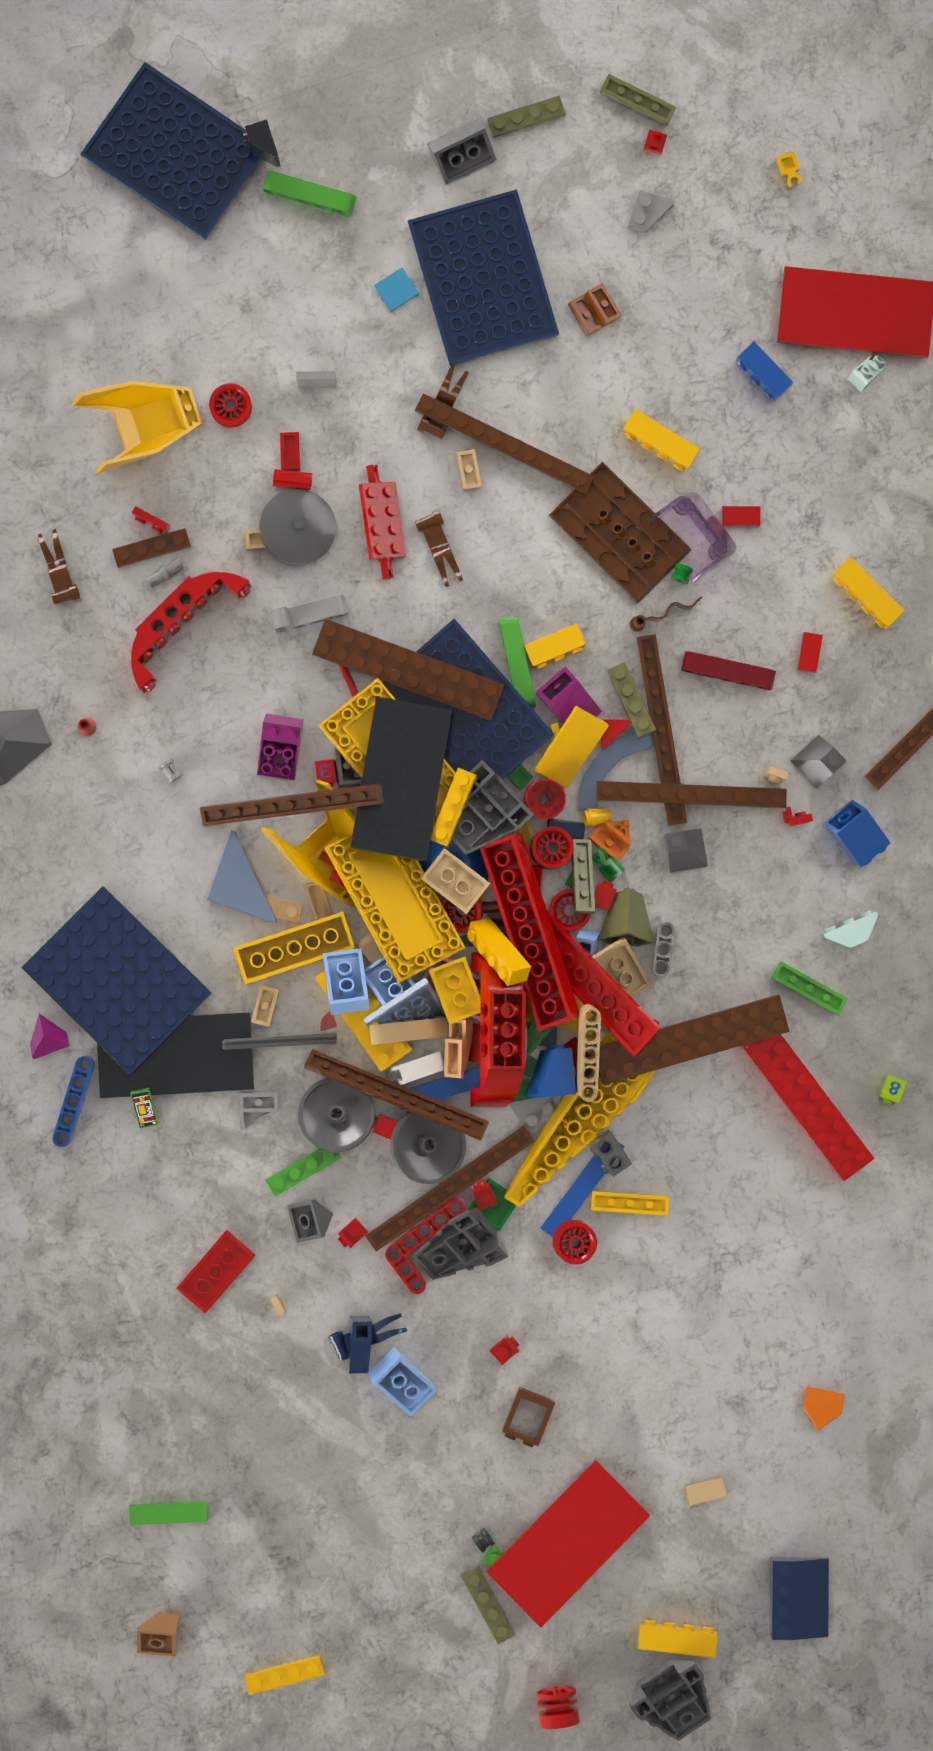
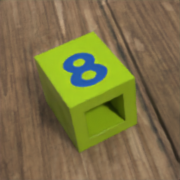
M886 1075L879 1097L883 1098L882 1102L893 1105L894 1102L900 1103L907 1081Z

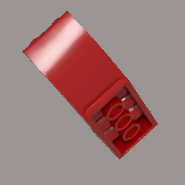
M227 572L205 573L193 578L188 576L135 629L137 634L132 646L131 667L136 684L143 693L146 691L148 693L156 687L155 682L157 679L142 663L149 662L154 656L152 653L157 648L159 650L162 649L167 643L166 639L170 635H176L181 629L179 626L184 621L186 623L194 617L193 612L197 608L202 609L208 603L207 599L211 595L215 596L221 590L220 586L222 584L238 600L241 597L244 599L251 592L250 588L252 586L248 579ZM186 598H191L190 603L183 604ZM172 612H177L176 617L169 618ZM164 625L161 631H156L157 626Z
M471 952V972H481L480 1088H470V1107H507L517 1094L523 1070L525 1069L526 991H524L523 982L507 986L480 953Z

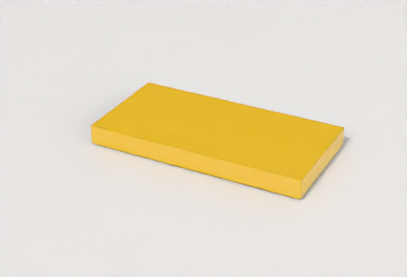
M575 706L535 767V771L568 788L608 728V723Z

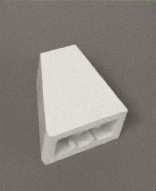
M439 1051L386 1069L385 1072L389 1081L402 1085L443 1071L444 1057Z

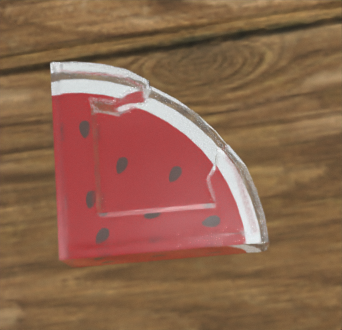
M330 1009L325 1011L319 1019V1032L337 1027L335 1017L331 1015Z

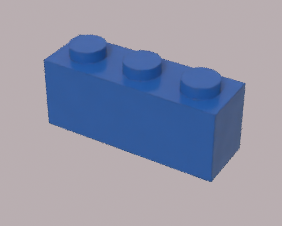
M755 341L737 356L738 368L742 372L746 371L751 376L750 380L756 386H761L764 390V395L768 399L776 401L792 386L793 381Z

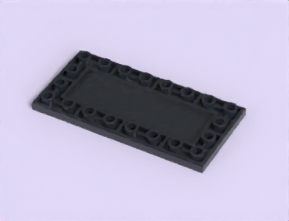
M376 696L361 786L381 783L384 802L382 804L357 807L350 848L427 861L452 710Z
M250 1012L189 1016L131 1076L97 1043L100 1098L131 1097V1091L149 1087L152 1095L254 1089L252 1048L224 1050L222 1047L224 1039L252 1038Z

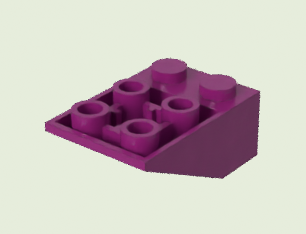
M566 666L536 691L537 696L563 725L575 706L595 717L602 713V710Z
M273 714L265 715L262 726L257 775L295 780L304 719Z

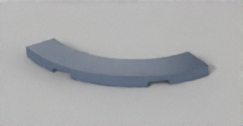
M635 732L627 734L613 741L596 756L582 781L578 810L598 809L596 781H603L611 768L624 757L638 751L652 749L651 734L638 739Z

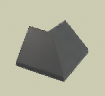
M316 1198L287 1205L297 1243L325 1236L333 1213L317 1202Z

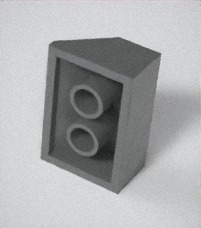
M479 119L427 143L431 156L445 184L497 160L486 129Z

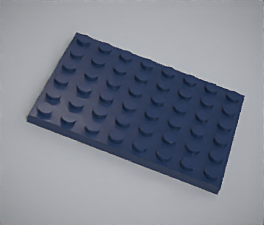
M146 62L143 63L80 154L81 157L204 240L211 234L262 160L254 156L251 149H247L243 133H246V130Z
M517 189L407 220L449 366L559 335Z
M455 618L416 652L504 684L505 686L492 721L382 681L383 685L396 700L452 710L444 759L455 773L458 768L470 772L483 760L504 779L555 735Z
M104 886L21 967L130 1076L212 994Z

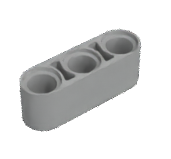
M669 922L660 924L656 933L652 973L658 978L667 976L670 971L675 927ZM665 925L671 928L669 936H664L661 933V928ZM662 944L668 947L669 951L666 955H661L658 952V948ZM657 964L665 965L666 971L664 974L656 972Z

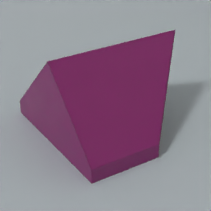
M40 1013L30 1043L33 1059L69 1046L66 1031Z

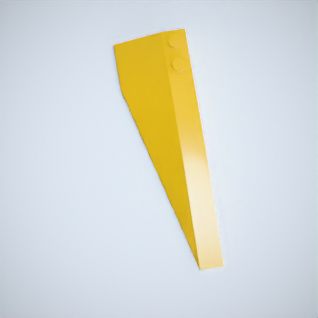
M606 1033L600 1045L616 1041L617 1039ZM591 1068L585 1070L584 1076L591 1073ZM657 1070L603 1085L599 1072L598 1094L590 1102L583 1100L577 1092L572 1095H564L523 1161L504 1198L521 1207L538 1191L542 1184L547 1183L555 1172L561 1170L567 1161L572 1157L574 1158L597 1137V1134L603 1128H607L617 1115L620 1116L630 1103L633 1104L638 1099ZM585 1088L583 1094H588L591 1088Z

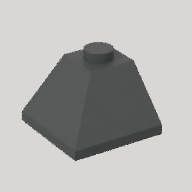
M820 735L790 760L816 789L847 762Z
M702 829L664 834L670 873L708 867Z

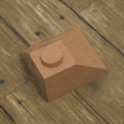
M170 1612L158 1613L137 1627V1653L176 1656L179 1614Z

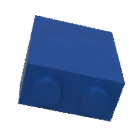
M851 800L823 823L853 862L860 867L869 864L872 858L884 852L887 846L891 844L868 810L854 800Z
M565 1044L547 1046V1050H540L526 1094L527 1098L576 1094L572 1048H565Z

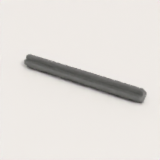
M337 1034L224 1039L222 1047L224 1050L332 1044L337 1043Z

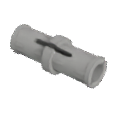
M177 557L166 566H160V569L146 577V580L153 588L163 580H169L171 575L183 569L184 566Z

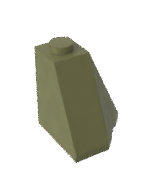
M624 888L623 891L615 893L600 932L599 940L613 944L622 937H625L628 944L636 947L653 943V935L643 894L635 891L633 888Z

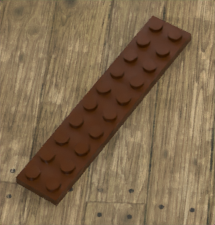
M328 619L324 620L312 653L314 656L378 678L379 680L490 721L493 719L505 686L504 684Z
M773 995L661 1027L662 1029L636 1057L619 1040L600 1045L599 1072L603 1085L790 1032L780 995Z

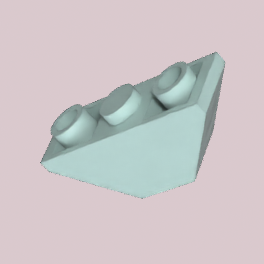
M873 353L852 371L847 380L862 392L888 365L881 356Z
M871 910L861 913V918L855 921L852 917L843 921V926L836 928L834 925L825 929L826 933L822 934V937L846 948L854 947L869 940L878 913L877 911L872 913Z

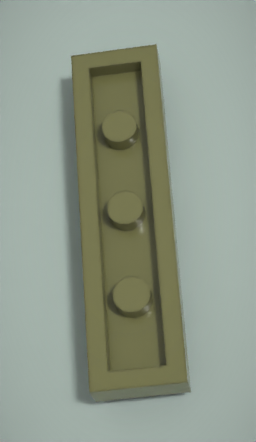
M608 74L600 90V93L667 126L676 110L675 106Z
M559 95L489 117L487 121L492 136L495 138L565 116V111Z
M624 662L608 669V674L629 720L632 722L631 724L638 739L656 732L626 663Z
M572 839L574 845L572 872L575 913L594 914L595 897L591 840Z
M477 1565L461 1574L497 1644L499 1645L515 1636L479 1566Z

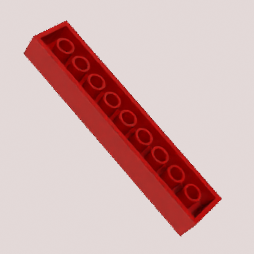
M512 834L491 842L480 848L509 940L531 966L527 981L523 982L538 1031L578 1019L579 1008L523 834Z
M781 1034L740 1046L841 1181L845 1182L875 1159Z

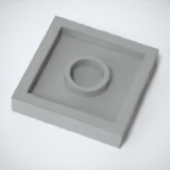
M335 371L296 372L298 387H336Z

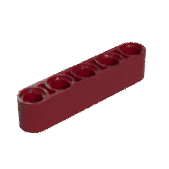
M685 651L681 671L764 690L773 689L776 671L691 651Z

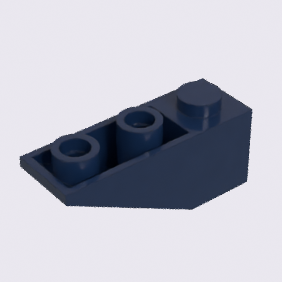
M350 1316L349 1374L369 1372L372 1342V1321L370 1316Z

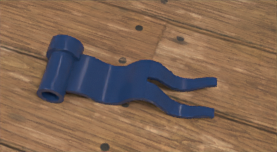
M401 1313L372 1324L371 1345L380 1343L394 1335L407 1332V1328H400L376 1334L387 1324L401 1318ZM339 1331L329 1335V1341L333 1344L339 1361L348 1359L350 1332L343 1334V1331Z

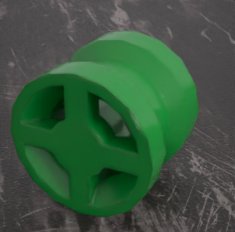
M676 563L675 572L671 574L670 578L677 582L688 584V577L692 574L693 569L684 564Z

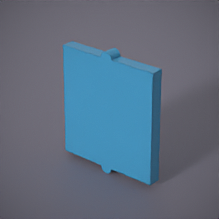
M400 268L374 285L381 295V300L385 301L391 312L419 295V292L412 283L413 280L408 277L403 268Z

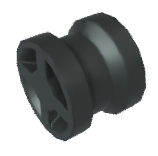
M485 1528L478 1535L472 1536L474 1543L482 1553L486 1551L488 1546L495 1544Z

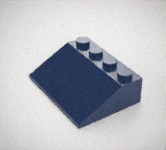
M770 1557L771 1639L800 1640L828 1637L829 1558Z

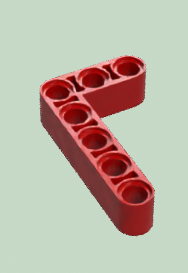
M451 1199L387 1248L385 1253L387 1261L412 1293H423L426 1288V1281L407 1255L434 1236L452 1218L464 1212V1203L461 1199ZM453 1202L461 1204L462 1208L459 1212L455 1213L450 1209ZM437 1214L445 1215L446 1221L443 1224H438L435 1221ZM423 1225L431 1229L430 1234L427 1236L420 1234L419 1229ZM407 1237H412L415 1240L413 1247L405 1246L404 1240ZM391 1249L399 1251L400 1256L397 1259L390 1258L389 1251ZM407 1264L411 1267V1272L405 1275L401 1273L400 1267ZM414 1280H420L423 1283V1287L420 1290H415L412 1287Z

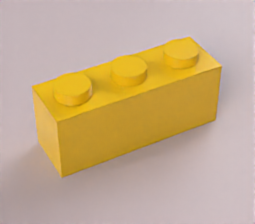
M576 623L526 644L524 649L532 668L537 667L539 670L548 666L547 662L552 660L558 662L565 659L566 654L572 652L575 655L582 652L586 643Z

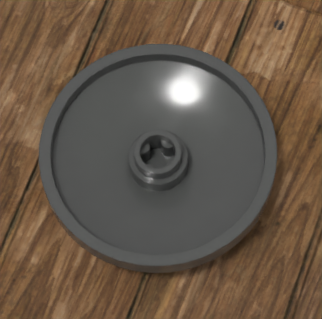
M290 489L275 495L266 504L261 514L259 530L264 546L275 558L287 564L306 565L317 561L330 549L336 534V521L332 509L322 497L308 490Z
M329 1078L322 1079L312 1085L302 1097L298 1109L299 1125L306 1139L318 1149L333 1153L349 1151L363 1143L371 1133L376 1117L371 1095Z
M409 1111L400 1118L393 1129L390 1141L391 1155L396 1167L408 1179L422 1184L439 1183L450 1178L460 1168L466 1152L465 1134Z

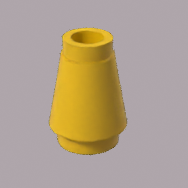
M588 808L587 811L582 813L584 825L593 827L612 820L611 810Z

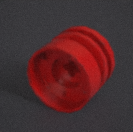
M538 779L526 788L524 803L533 812L535 817L551 819L563 811L566 804V794L558 782L551 779ZM545 793L549 800L542 804V800H539V797Z
M556 1685L536 1692V1698L539 1699L537 1707L546 1708L538 1713L541 1728L560 1729L580 1723L578 1708L570 1706L577 1702V1697L574 1696L576 1695V1687Z

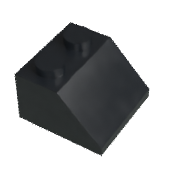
M267 119L245 126L246 133H243L247 149H251L254 156L275 167H280L279 156Z

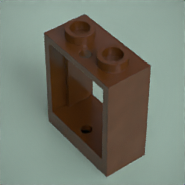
M519 1386L502 1428V1432L505 1433L504 1436L512 1440L516 1438L523 1440L522 1443L529 1447L539 1446L554 1408L555 1400ZM521 1398L547 1408L536 1438L509 1428Z

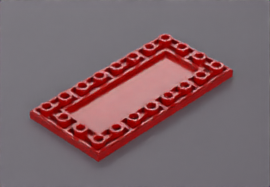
M784 267L777 343L923 358L929 357L933 320V281Z
M594 1460L486 1570V1573L542 1628L650 1515Z

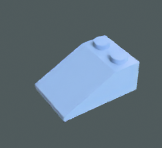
M361 948L323 953L331 1015L369 1010Z
M384 957L364 969L366 982L382 1006L415 985L411 977L398 984Z
M395 1346L367 1373L373 1385L411 1417L438 1391V1388Z

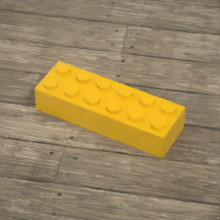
M340 912L234 947L233 949L244 983L248 985L323 960V953L356 949L345 914Z
M324 970L315 979L328 996ZM366 983L369 1010L343 1013L341 1016L382 1072L413 1049L407 1041L371 1045L370 1027L365 1024L363 1019L382 1007V1005ZM374 1022L371 1025H378L379 1023Z

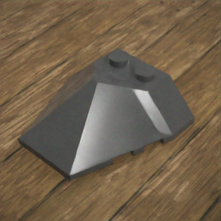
M38 709L0 711V786L9 782L13 776L23 770L27 764L52 745Z
M483 760L470 771V773L476 774L477 777L451 839L465 855L520 830L535 816L520 797Z
M477 1207L452 1218L413 1254L414 1260L432 1280L454 1275L456 1271L463 1269L471 1271L474 1270L475 1266L479 1265L491 1266L508 1257V1253L496 1229Z
M668 1660L638 1680L629 1702V1707L638 1719L649 1722L654 1728H660L662 1732L678 1741L711 1720L709 1703L706 1698L707 1692L703 1681L704 1675L694 1661Z

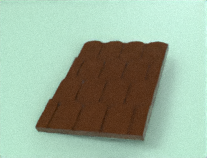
M601 462L590 473L594 476V479L586 495L574 489L549 516L635 602L639 603L675 567V564L679 563L691 551V548L605 463Z

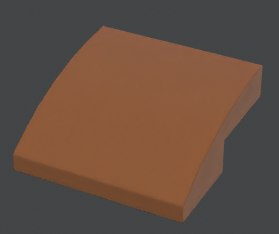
M603 283L568 303L586 336L597 332L622 316Z

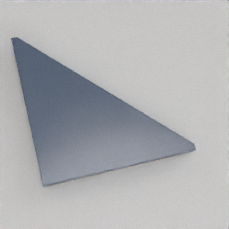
M231 830L207 900L277 923V919L237 837V833Z
M424 978L365 1017L363 1021L366 1025H371L374 1022L386 1024L392 1023L393 1020L405 1022L414 1021V1018L424 1020L434 1019L435 1016L441 1015L446 1017L430 983Z

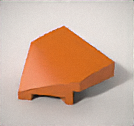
M629 820L605 821L588 837V840H591L599 849L604 848L609 858L614 856L619 861L630 849L631 845Z
M806 1387L803 1412L808 1415L817 1431L842 1414L845 1394Z

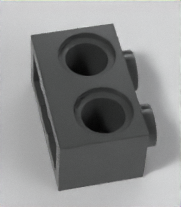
M607 1130L590 1142L592 1146L590 1151L596 1159L600 1158L603 1163L600 1166L606 1175L610 1173L614 1177L632 1165V1162L611 1131ZM602 1142H608V1149L605 1151H600V1144ZM613 1158L619 1159L616 1167L610 1166V1161Z

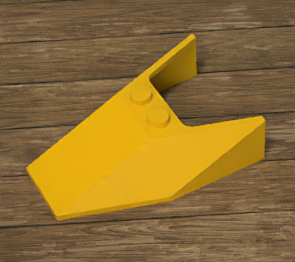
M130 381L81 392L72 402L73 406L109 410L113 413L124 445V451L113 459L104 461L95 470L96 474L155 455L203 423L190 387Z
M320 780L315 781L317 791L333 789L329 783ZM348 808L324 811L325 821L296 846L279 837L275 831L265 827L261 828L262 832L303 877L348 906L353 907L355 905L345 888L329 880L334 870L332 869L333 866L318 859L326 846L353 833L355 817Z

